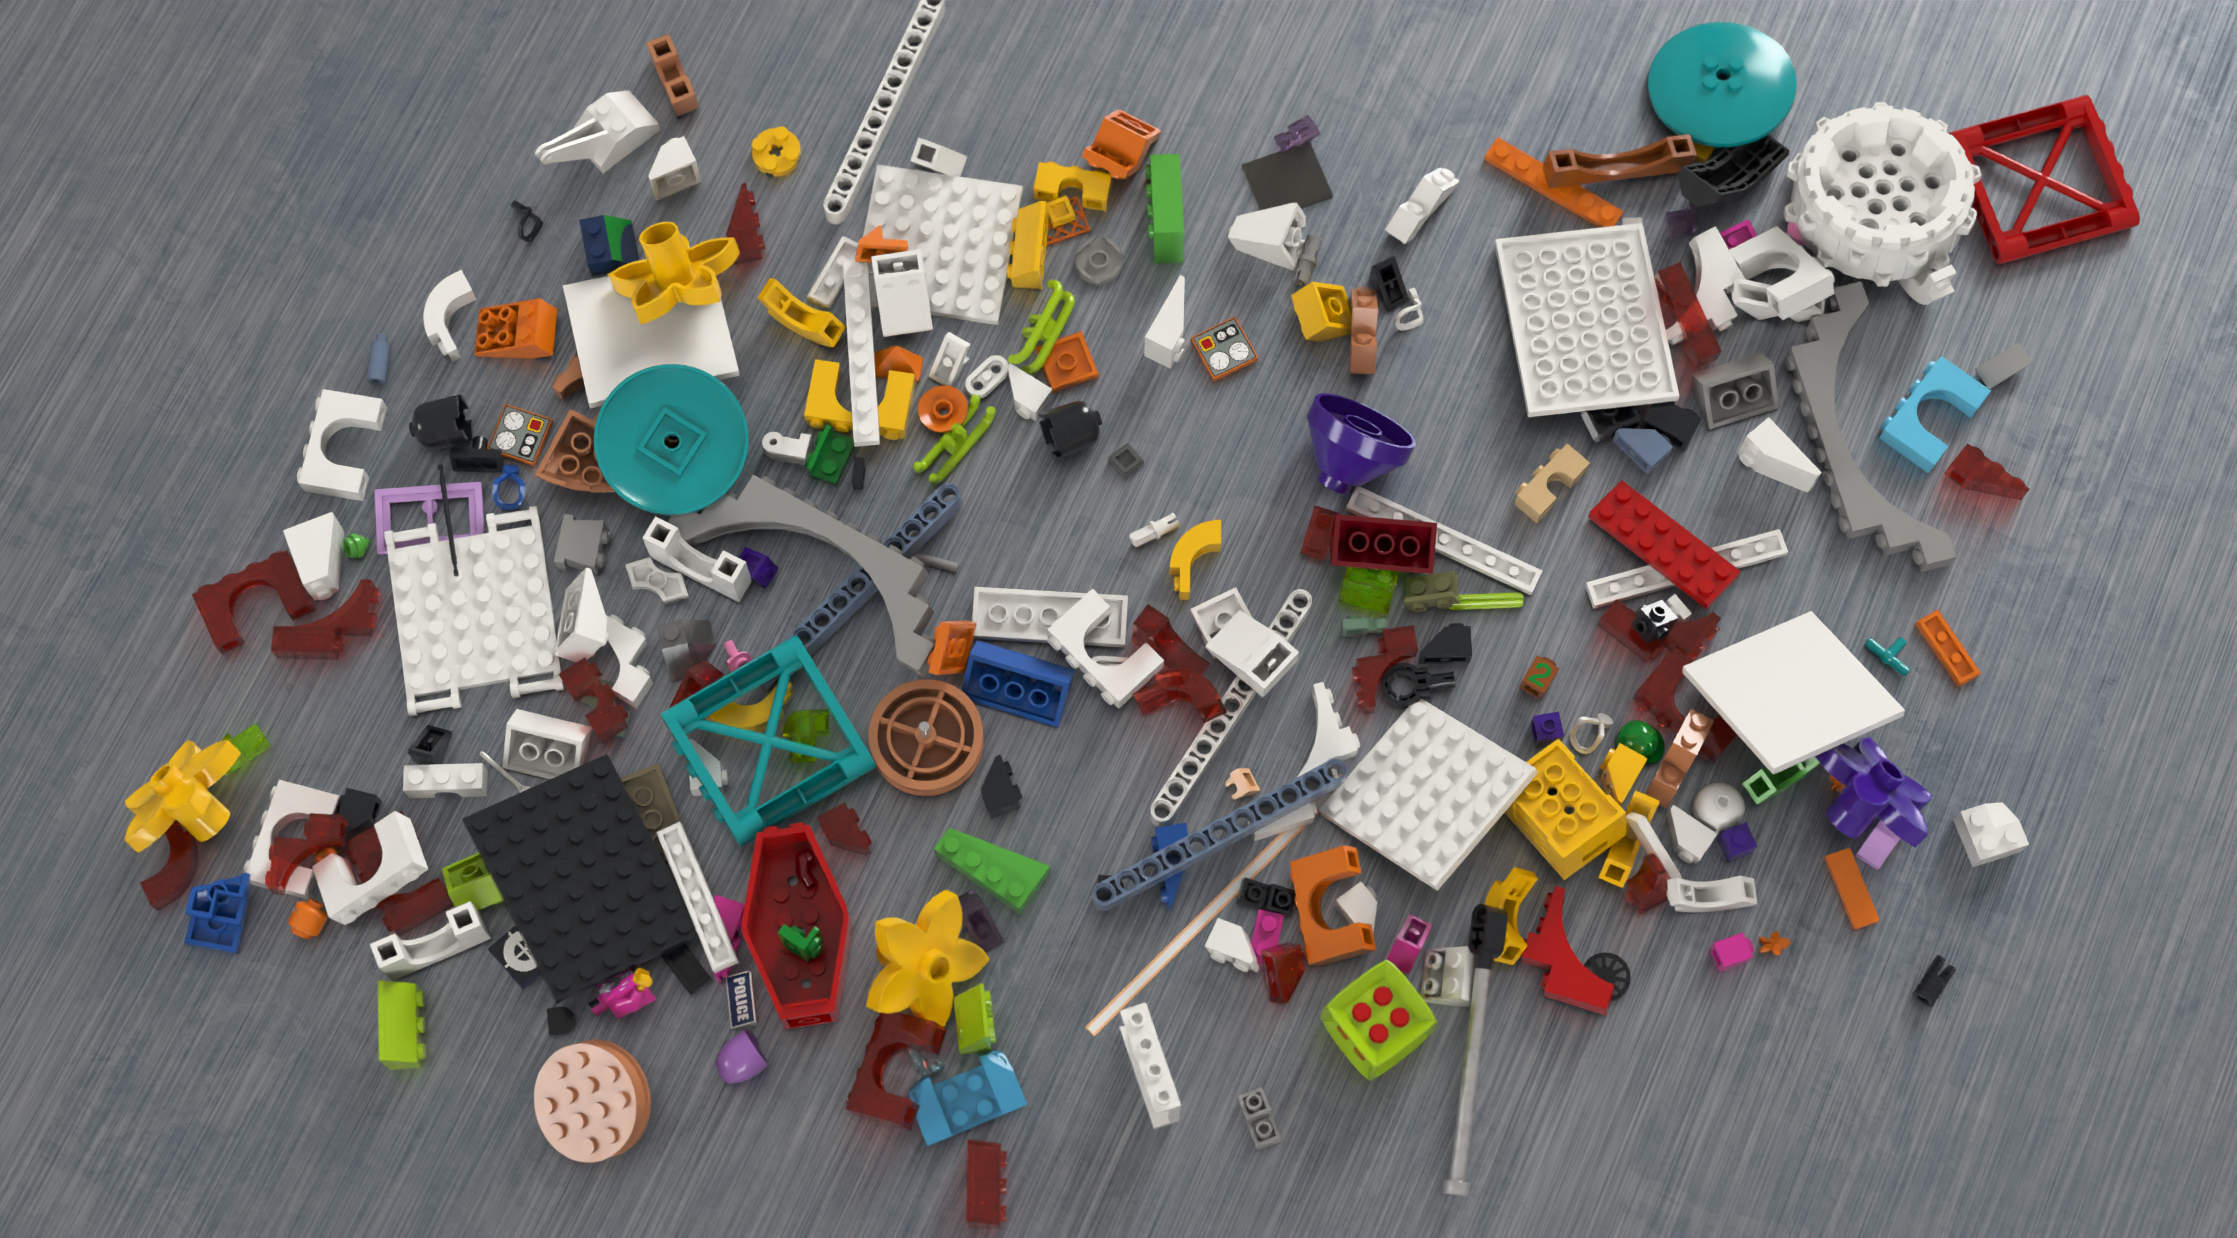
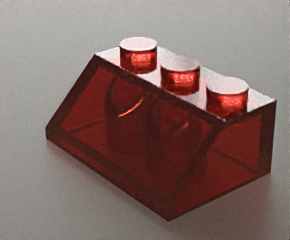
M967 1140L966 1222L968 1229H1001V1222H1006V1205H1001V1195H1006L1007 1179L1001 1178L1002 1167H1007V1151H1002L1000 1143Z

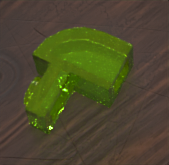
M829 709L798 710L791 713L783 726L782 737H789L790 741L816 747V736L829 735ZM790 751V763L816 762L815 757Z

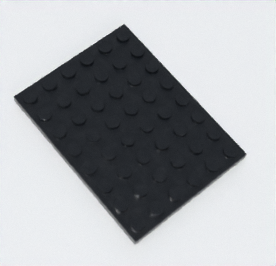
M608 754L463 818V824L556 1004L699 937L682 894Z

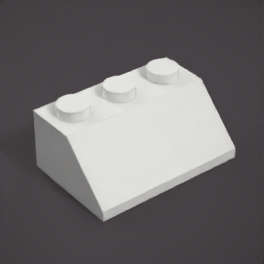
M516 709L506 725L502 768L546 779H552L585 764L589 751L592 727Z

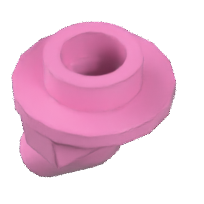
M733 640L723 643L730 657L727 660L730 672L753 660L749 653L738 652Z

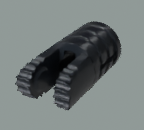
M1941 955L1935 957L1921 979L1920 984L1912 993L1917 1001L1928 1007L1934 1006L1935 1001L1939 998V995L1943 992V989L1956 971V968L1950 965L1938 975L1945 963V959Z

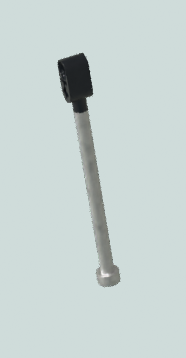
M1478 904L1473 909L1471 916L1468 947L1470 952L1476 954L1477 957L1449 1180L1444 1179L1442 1189L1444 1194L1469 1197L1471 1184L1465 1182L1492 959L1498 958L1504 950L1507 927L1506 911L1485 904Z

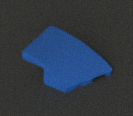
M242 873L240 876L226 880L221 879L214 881L212 884H203L191 888L185 914L190 917L184 941L186 945L238 954L249 899L251 876L249 873Z

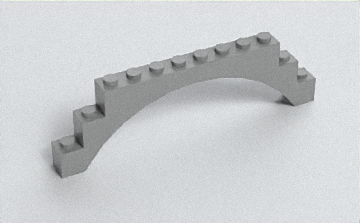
M1862 281L1834 288V294L1827 298V307L1831 313L1811 318L1806 328L1809 343L1792 346L1785 357V365L1787 370L1792 372L1794 378L1792 381L1793 389L1800 396L1801 413L1804 417H1807L1809 423L1808 433L1811 440L1814 439L1817 447L1815 450L1816 457L1819 463L1822 462L1824 468L1823 478L1825 484L1830 486L1832 492V505L1834 509H1838L1840 529L1846 533L1847 539L1877 532L1876 543L1880 549L1882 548L1884 556L1914 549L1913 559L1915 564L1920 566L1921 572L1949 566L1956 558L1949 533L1913 519L1883 497L1868 482L1853 461L1841 435L1835 410L1834 388L1839 354L1847 335L1866 311L1869 301Z
M752 475L739 497L728 491L718 501L704 508L703 511L699 510L689 514L672 515L668 523L678 527L683 540L692 547L724 534L749 529H783L808 534L834 545L854 559L870 575L883 596L893 624L897 660L906 668L925 677L930 668L928 665L929 655L934 651L936 640L922 633L933 616L934 611L929 606L930 601L917 594L929 575L924 568L925 564L913 556L910 559L902 556L903 552L893 545L886 547L880 544L882 540L871 533L865 536L859 532L861 529L853 523L847 521L846 524L838 521L839 517L828 510L823 513L817 509L818 505L806 498L804 501L796 498L797 494L786 487L782 490L775 487L776 483L766 476L759 478Z

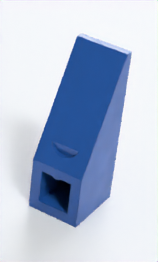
M1186 823L1155 828V836L1150 837L1153 852H1158L1188 836ZM1171 854L1166 858L1170 864L1174 865L1181 861V858L1176 854ZM1185 870L1164 880V887H1160L1162 903L1167 902L1168 910L1173 908Z

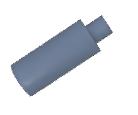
M376 334V341L371 342L367 382L370 384H385L390 346L386 343L385 334Z

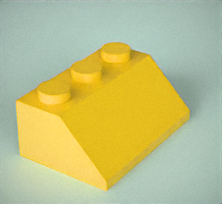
M1039 201L1018 209L1017 218L1012 220V233H1015V241H1010L1009 254L1013 256L1012 264H1008L1007 279H1011L1013 288L1042 290L1049 228L1046 201Z

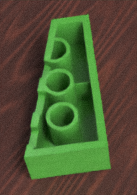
M952 828L946 831L934 847L936 857L1019 915H1021L1051 874L1049 865Z

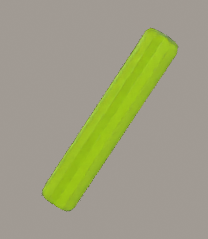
M1521 592L1459 595L1460 603L1452 604V607L1448 609L1516 608L1523 606L1524 599Z

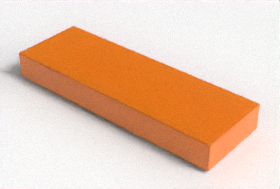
M1938 609L1915 623L1957 688L1981 674Z
M1847 848L1826 855L1824 857L1853 930L1878 923L1880 919L1851 849Z

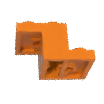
M1119 109L1103 118L1093 144L1084 149L1081 157L1088 160L1087 163L1095 168L1102 167L1108 170L1109 174L1114 178L1126 179L1140 170L1150 145L1159 139L1162 131Z

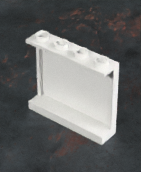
M1146 1002L1121 1010L1120 1014L1124 1026L1119 1027L1153 1129L1178 1122L1181 1103Z

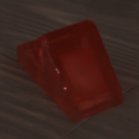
M1314 506L1301 554L1325 561L1329 549V537L1335 514H1339L1338 512Z

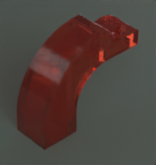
M1176 669L1153 675L1156 681L1155 684L1133 694L1143 715L1173 702L1192 704L1197 709L1203 723L1227 713L1212 682L1205 676L1190 670Z
M177 820L165 832L170 845V856L167 864L160 872L140 882L149 904L157 911L172 904L185 893L192 883L198 867L199 855L196 840L190 832H184L183 826Z

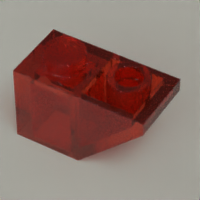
M844 802L817 817L819 825L831 846L865 856L871 853L868 845L872 844L866 830H859L856 823L860 820L853 807L848 809Z

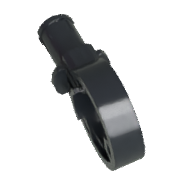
M1409 663L1392 665L1384 672L1381 679V689L1384 698L1389 704L1397 708H1408L1420 699L1431 698L1430 692H1433V690L1456 688L1454 671L1431 674L1428 673L1427 667L1417 668ZM1395 672L1397 677L1408 676L1415 682L1412 692L1404 696L1399 695V700H1396L1397 694L1391 688L1392 682L1395 680L1393 675Z

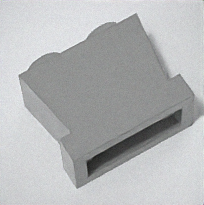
M564 514L554 558L557 570L568 571V567L583 571L587 567L592 570L594 575L598 576L599 568H603L605 563L604 544H608L610 539V529L607 528L604 520H576L574 515Z

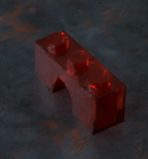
M583 658L559 673L561 680L575 702L585 696L598 698L596 708L585 715L602 743L629 727L625 720L629 717L621 704L616 706L612 698L615 697V694L608 683L602 685L599 680L602 674L594 662L589 664L586 658Z

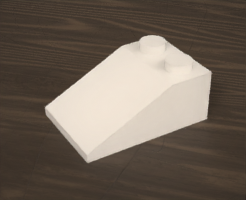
M1181 275L1145 336L1144 356L1170 369L1174 362H1180L1185 352V349H1183L1185 344L1183 339L1185 277Z
M1767 418L1746 436L1738 451L1739 458L1745 466L1751 467L1757 473L1807 493L1812 490L1822 473L1770 418Z
M586 567L565 589L554 654L582 665L590 657H593L601 646L603 647L606 644L609 635L606 631L608 621L590 568Z

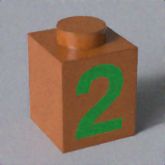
M1536 656L1522 679L1519 688L1541 701L1560 668L1551 659Z

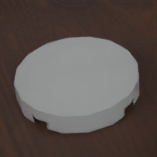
M1089 238L1082 242L1076 250L1074 259L1076 272L1081 279L1089 284L1098 286L1109 284L1116 280L1122 272L1124 264L1122 250L1117 243L1109 238Z

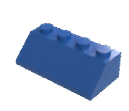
M977 640L969 654L961 691L972 702L1059 727L1071 691L1075 670Z

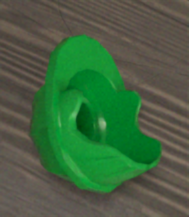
M1632 720L1623 725L1617 733L1614 742L1615 750L1619 743L1648 758L1644 765L1657 762L1663 756L1665 750V742L1661 733L1650 724L1640 720Z

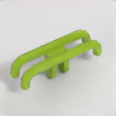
M1049 280L1047 283L1048 288L1052 289L1053 292L1042 314H1031L1028 319L1035 327H1024L1021 332L1028 339L1024 348L1019 353L1009 355L1008 357L1009 363L1020 364L1031 355L1038 341H1045L1034 362L1020 368L1029 375L1036 373L1044 365L1075 305L1073 294L1063 291L1062 284L1057 280ZM1061 299L1065 301V304L1056 321H1054L1051 316Z
M976 394L970 398L968 415L962 425L954 423L951 427L952 431L945 432L920 462L917 461L913 464V470L916 473H922L929 468L944 449L952 454L936 474L932 473L929 475V482L932 485L941 483L995 418L996 409L993 406L987 407L985 416L967 437L966 430L963 427L972 418L980 405V397Z

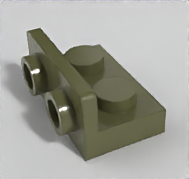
M1456 571L1405 578L1407 597L1404 598V604L1409 610L1422 612L1426 611L1427 607L1434 606L1444 609L1452 607V604L1460 603L1458 574Z

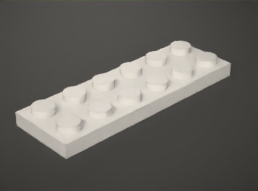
M974 587L972 622L977 623L973 639L1049 643L1047 641L1049 639L1047 629L1087 593ZM1099 594L1110 605V615L1088 634L1084 645L1125 648L1128 596Z

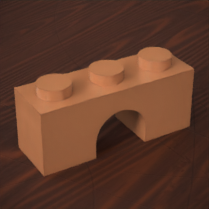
M667 34L646 42L650 58L676 117L698 109L699 106L695 92L688 76L683 71L670 35Z

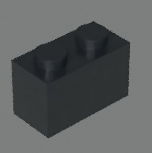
M1674 401L1652 403L1639 429H1655L1659 434L1666 435L1671 441L1672 446L1685 451L1702 418L1691 409H1683L1675 405Z

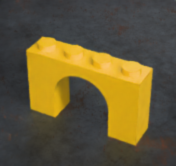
M815 359L804 413L806 424L812 428L823 429L827 424L841 433L853 431L852 412L844 409L837 401L842 373L840 363ZM889 370L885 396L878 406L879 435L884 436L886 439L898 440L899 438L905 439L916 384L914 374Z

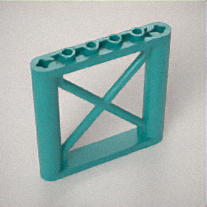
M797 635L660 713L663 722L675 740L671 743L679 757L684 755L688 762L685 765L692 779L698 778L702 785L699 787L702 796L706 801L711 799L715 806L712 810L719 823L724 821L740 848L756 839V834L763 832L764 828L780 825L876 768L871 754ZM801 668L849 744V747L840 752L775 737L790 675ZM780 674L765 734L704 720L707 716ZM697 729L762 744L746 807L735 814L686 736ZM772 747L833 762L757 807Z

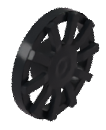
M1603 952L1593 955L1585 962L1584 966L1586 968L1591 964L1597 970L1592 972L1593 974L1608 983L1614 984V989L1618 994L1612 996L1611 1002L1620 999L1627 992L1631 982V974L1628 965L1621 957ZM1601 958L1602 967H1599L1594 961ZM1605 958L1613 959L1609 967L1606 966ZM1618 961L1623 967L1614 971L1613 967ZM1623 971L1626 972V979L1616 977V974ZM1616 981L1625 983L1622 990L1615 984Z

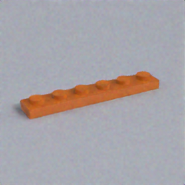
M1497 137L1485 154V161L1598 228L1616 226L1623 216L1624 211L1580 185L1548 188L1543 171L1544 164Z

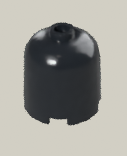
M460 394L418 405L414 410L412 422L409 423L411 436L416 437L417 441L426 449H440L469 444L473 440L474 432L472 420H467L464 411L469 409L465 398Z
M1075 401L1039 413L1040 418L1044 419L1039 421L1042 435L1046 444H1052L1055 451L1051 455L1055 460L1088 448L1095 444L1099 438V426L1102 425L1101 416L1097 410L1093 411L1086 402Z

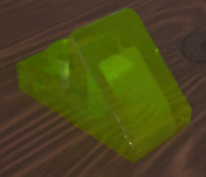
M256 723L235 737L227 733L222 741L228 740L241 752L235 763L226 772V775L271 747V744Z

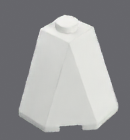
M1289 203L1236 216L1233 225L1229 229L1228 239L1238 251L1286 269L1297 271L1298 257L1302 254L1305 247V240H1301V227L1306 226V216L1298 203Z

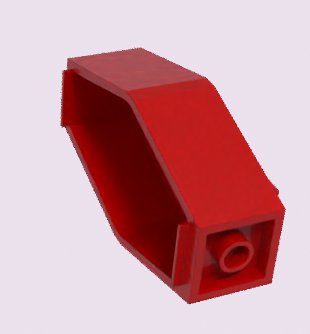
M793 823L789 825V828L779 829L778 827L764 828L763 832L756 834L741 923L743 937L785 1030L838 1022L853 932L848 908L810 825ZM804 849H810L814 855L813 862L808 863V866L818 881V884L810 890L806 889L796 874L795 856ZM790 877H796L798 883L791 886L788 884V880ZM783 924L789 928L792 926L803 928L805 930L804 938L806 939L812 929L817 927L820 929L824 948L816 959L812 958L807 963L782 946L778 931ZM804 979H809L811 981V986L809 988H803L801 986V983Z

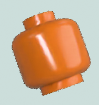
M309 898L308 902H297L288 919V924L292 927L290 931L308 940L311 937L318 936L328 919V914L322 909L324 904L312 898Z

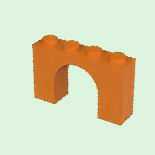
M1342 845L1291 861L1290 878L1294 883L1296 893L1295 904L1299 909L1301 920L1299 925L1304 936V953L1308 963L1324 966L1376 951L1371 924L1357 922L1341 928L1331 929L1325 923L1321 913L1322 897L1332 883L1361 874L1357 848Z

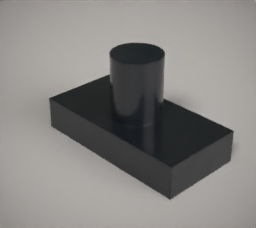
M475 436L472 440L471 448H450L449 458L453 471L503 472L505 463L501 449H487L488 440L482 436Z

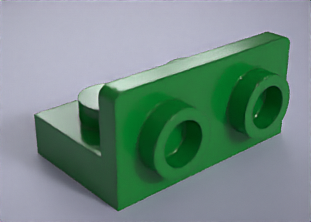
M826 424L824 431L820 430L816 437L815 444L817 446L814 453H809L805 467H807L809 477L837 487L854 450V439L832 431V426Z
M783 924L778 931L782 946L807 963L812 958L816 959L824 948L822 945L823 938L820 929L817 927L812 929L806 939L804 938L805 933L795 926L789 928Z

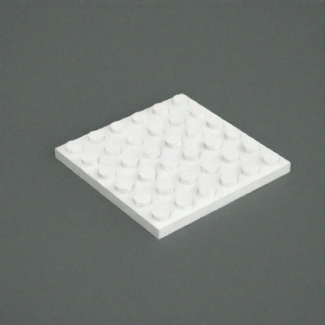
M877 165L863 237L881 225L883 239L908 240V251L921 249L931 315L998 325L1007 280V267L1010 264L1011 258L1009 254L1010 241H1014L1015 233H1012V220L1017 218L1018 209H1020L1023 186ZM868 263L871 306L879 307L873 265Z
M1420 699L1404 711L1345 779L1344 783L1324 803L1319 812L1332 823L1438 891L1538 773L1535 767L1425 700Z

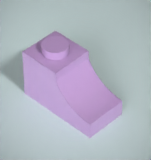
M1879 818L1855 856L1878 870L1900 838Z

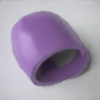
M744 1029L726 1042L719 1050L715 1059L719 1077L724 1082L730 1084L749 1080L769 1065L759 1048L756 1036L748 1029Z

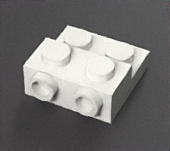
M1236 587L1190 609V613L1202 634L1201 637L1205 645L1239 610L1252 617ZM1210 652L1212 658L1215 659L1216 657Z

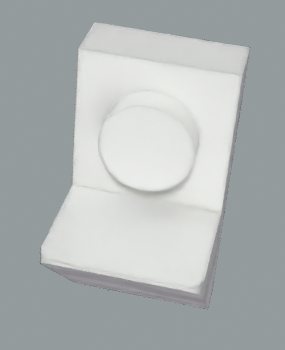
M950 332L946 334L928 377L942 385L953 386L969 362V358L966 355L971 344Z

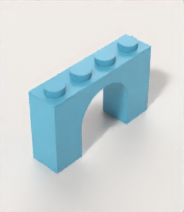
M1943 356L1936 363L1931 360L1923 371L1926 375L1922 381L1917 379L1909 389V392L1912 393L1908 399L1903 397L1894 409L1897 411L1896 415L1893 418L1888 416L1880 427L1884 430L1879 437L1880 440L1928 474L1949 446L1922 427L1917 417L1918 404L1927 399H1942L1972 418L1991 392L1990 389Z

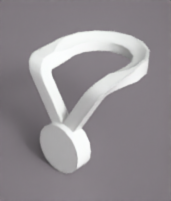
M1414 287L1408 289L1414 306L1401 310L1394 318L1395 326L1399 330H1410L1423 324L1422 303ZM1417 310L1419 318L1406 324L1400 323L1403 315Z
M1599 713L1596 718H1578L1569 734L1572 747L1581 754L1592 753L1604 738V728L1608 729L1612 725V719L1604 713ZM1585 723L1599 725L1598 736L1589 748L1580 746L1576 739L1577 731Z

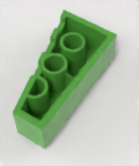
M1180 154L1150 155V165H1145L1146 180L1151 181V184H1146L1147 199H1151V204H1147L1148 219H1152V223H1148L1149 238H1153L1154 264L1184 263V219Z

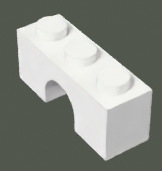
M483 763L404 765L403 791L409 799L435 798V794L441 792L457 793L461 797L487 796L488 770Z

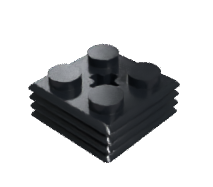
M1636 405L1607 408V410L1612 409V413L1605 412L1603 409L1581 411L1579 413L1594 442L1598 443L1614 436L1619 428L1632 429L1639 426L1642 417Z

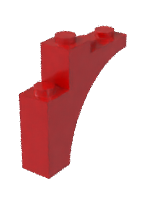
M1555 886L1553 893L1548 892L1544 908H1548L1545 918L1540 917L1536 932L1540 934L1529 932L1527 939H1524L1528 946L1522 952V963L1550 971V973L1545 972L1541 987L1545 988V997L1607 1015L1614 993V984L1606 982L1588 970L1571 949L1562 921L1566 892L1564 888Z

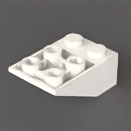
M921 249L871 256L883 337L933 330Z
M1241 610L1205 646L1208 651L1262 698L1297 662L1299 652L1280 635Z

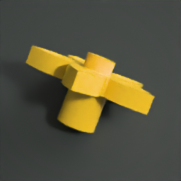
M660 222L645 229L639 237L646 259L621 266L609 273L608 277L613 289L617 293L632 298L631 303L642 325L665 315L680 302L689 305H708L720 302L722 292L716 275L728 269L735 262L740 252L735 238L710 239L691 247L687 238L680 234L675 223Z
M187 740L176 751L169 762L153 774L149 782L141 786L125 800L126 807L135 816L127 828L124 841L139 853L160 838L175 820L199 842L206 841L216 835L227 823L230 811L207 788L216 783L232 767L241 752L228 740L214 743L204 750H201L193 741Z
M944 890L934 896L920 912L916 925L900 918L888 917L875 921L876 956L879 963L885 968L880 971L869 990L866 1007L876 1012L891 1014L900 1012L910 1006L913 1014L920 1021L938 1030H943L953 1006L952 982H961L972 978L990 960L984 950L978 945L958 937L963 918L962 907L957 894Z

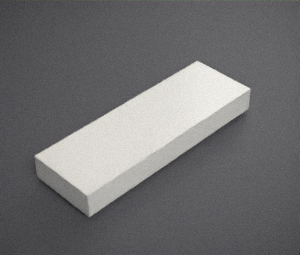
M842 236L808 294V301L827 310L831 309L844 286L843 260H855L857 242Z
M1630 812L1626 816V820L1664 880L1672 878L1682 879L1681 874L1646 817Z

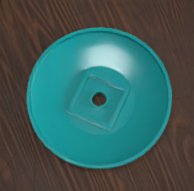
M1731 22L1704 23L1676 34L1655 55L1648 77L1649 98L1661 121L1676 134H1690L1692 142L1713 147L1740 146L1757 141L1773 132L1790 113L1797 88L1795 69L1785 50L1767 34L1755 28ZM1725 74L1729 79L1719 80L1716 76Z
M656 365L630 375L608 395L599 411L595 424V455L607 483L629 504L658 515L689 514L704 509L718 501L732 488L739 478L748 454L749 434L747 421L734 394L713 375L686 365ZM676 436L680 441L679 445L673 449L666 447L665 440L667 437Z

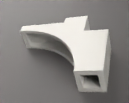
M1716 226L1697 235L1689 242L1696 265V283L1693 297L1686 312L1677 323L1666 330L1668 343L1670 342L1672 346L1684 340V335L1691 331L1693 334H1696L1708 327L1710 332L1716 329L1722 332L1733 325L1732 321L1738 316L1727 295L1734 290V280L1744 279V276Z

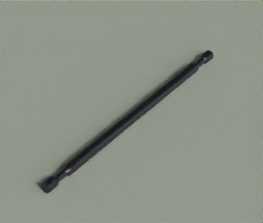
M440 464L438 465V471L440 473L439 479L451 560L454 567V576L457 577L459 572L457 569L446 484L443 476V465Z

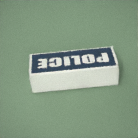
M745 971L728 976L726 978L731 1029L758 1026L752 972Z

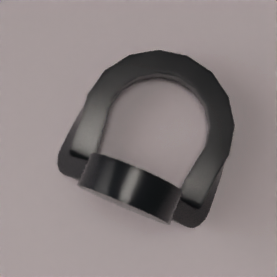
M513 200L510 205L511 208L524 214L518 225V236L525 242H531L538 235L543 222L537 215L531 213L532 209L529 206H524ZM531 217L536 220V223L531 233L524 236V224Z

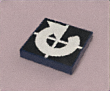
M516 925L488 948L490 953L522 989L540 975Z

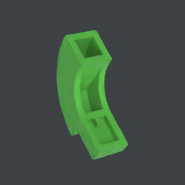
M1814 756L1776 774H1772L1766 767L1742 784L1758 805L1806 777L1820 763Z

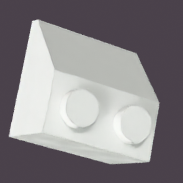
M684 136L672 138L660 147L648 175L656 201L702 182L696 159Z

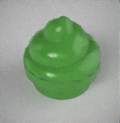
M356 533L348 534L347 538L342 540L343 550L348 558L354 557L357 559L362 557L370 544L368 538Z

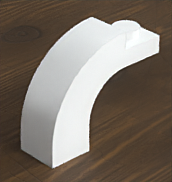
M1951 264L1935 272L1927 270L1919 276L1905 280L1899 279L1898 281L1912 299L1920 304L1928 305L1954 293L1951 280L1955 276L1956 271Z
M462 270L446 277L432 290L426 301L423 314L425 331L432 346L438 344L443 356L449 355L452 362L460 359L461 356L449 334L450 319L459 308L476 300Z
M1740 875L1706 882H1695L1680 878L1667 880V897L1670 901V906L1675 907V911L1713 912L1757 905L1754 878Z

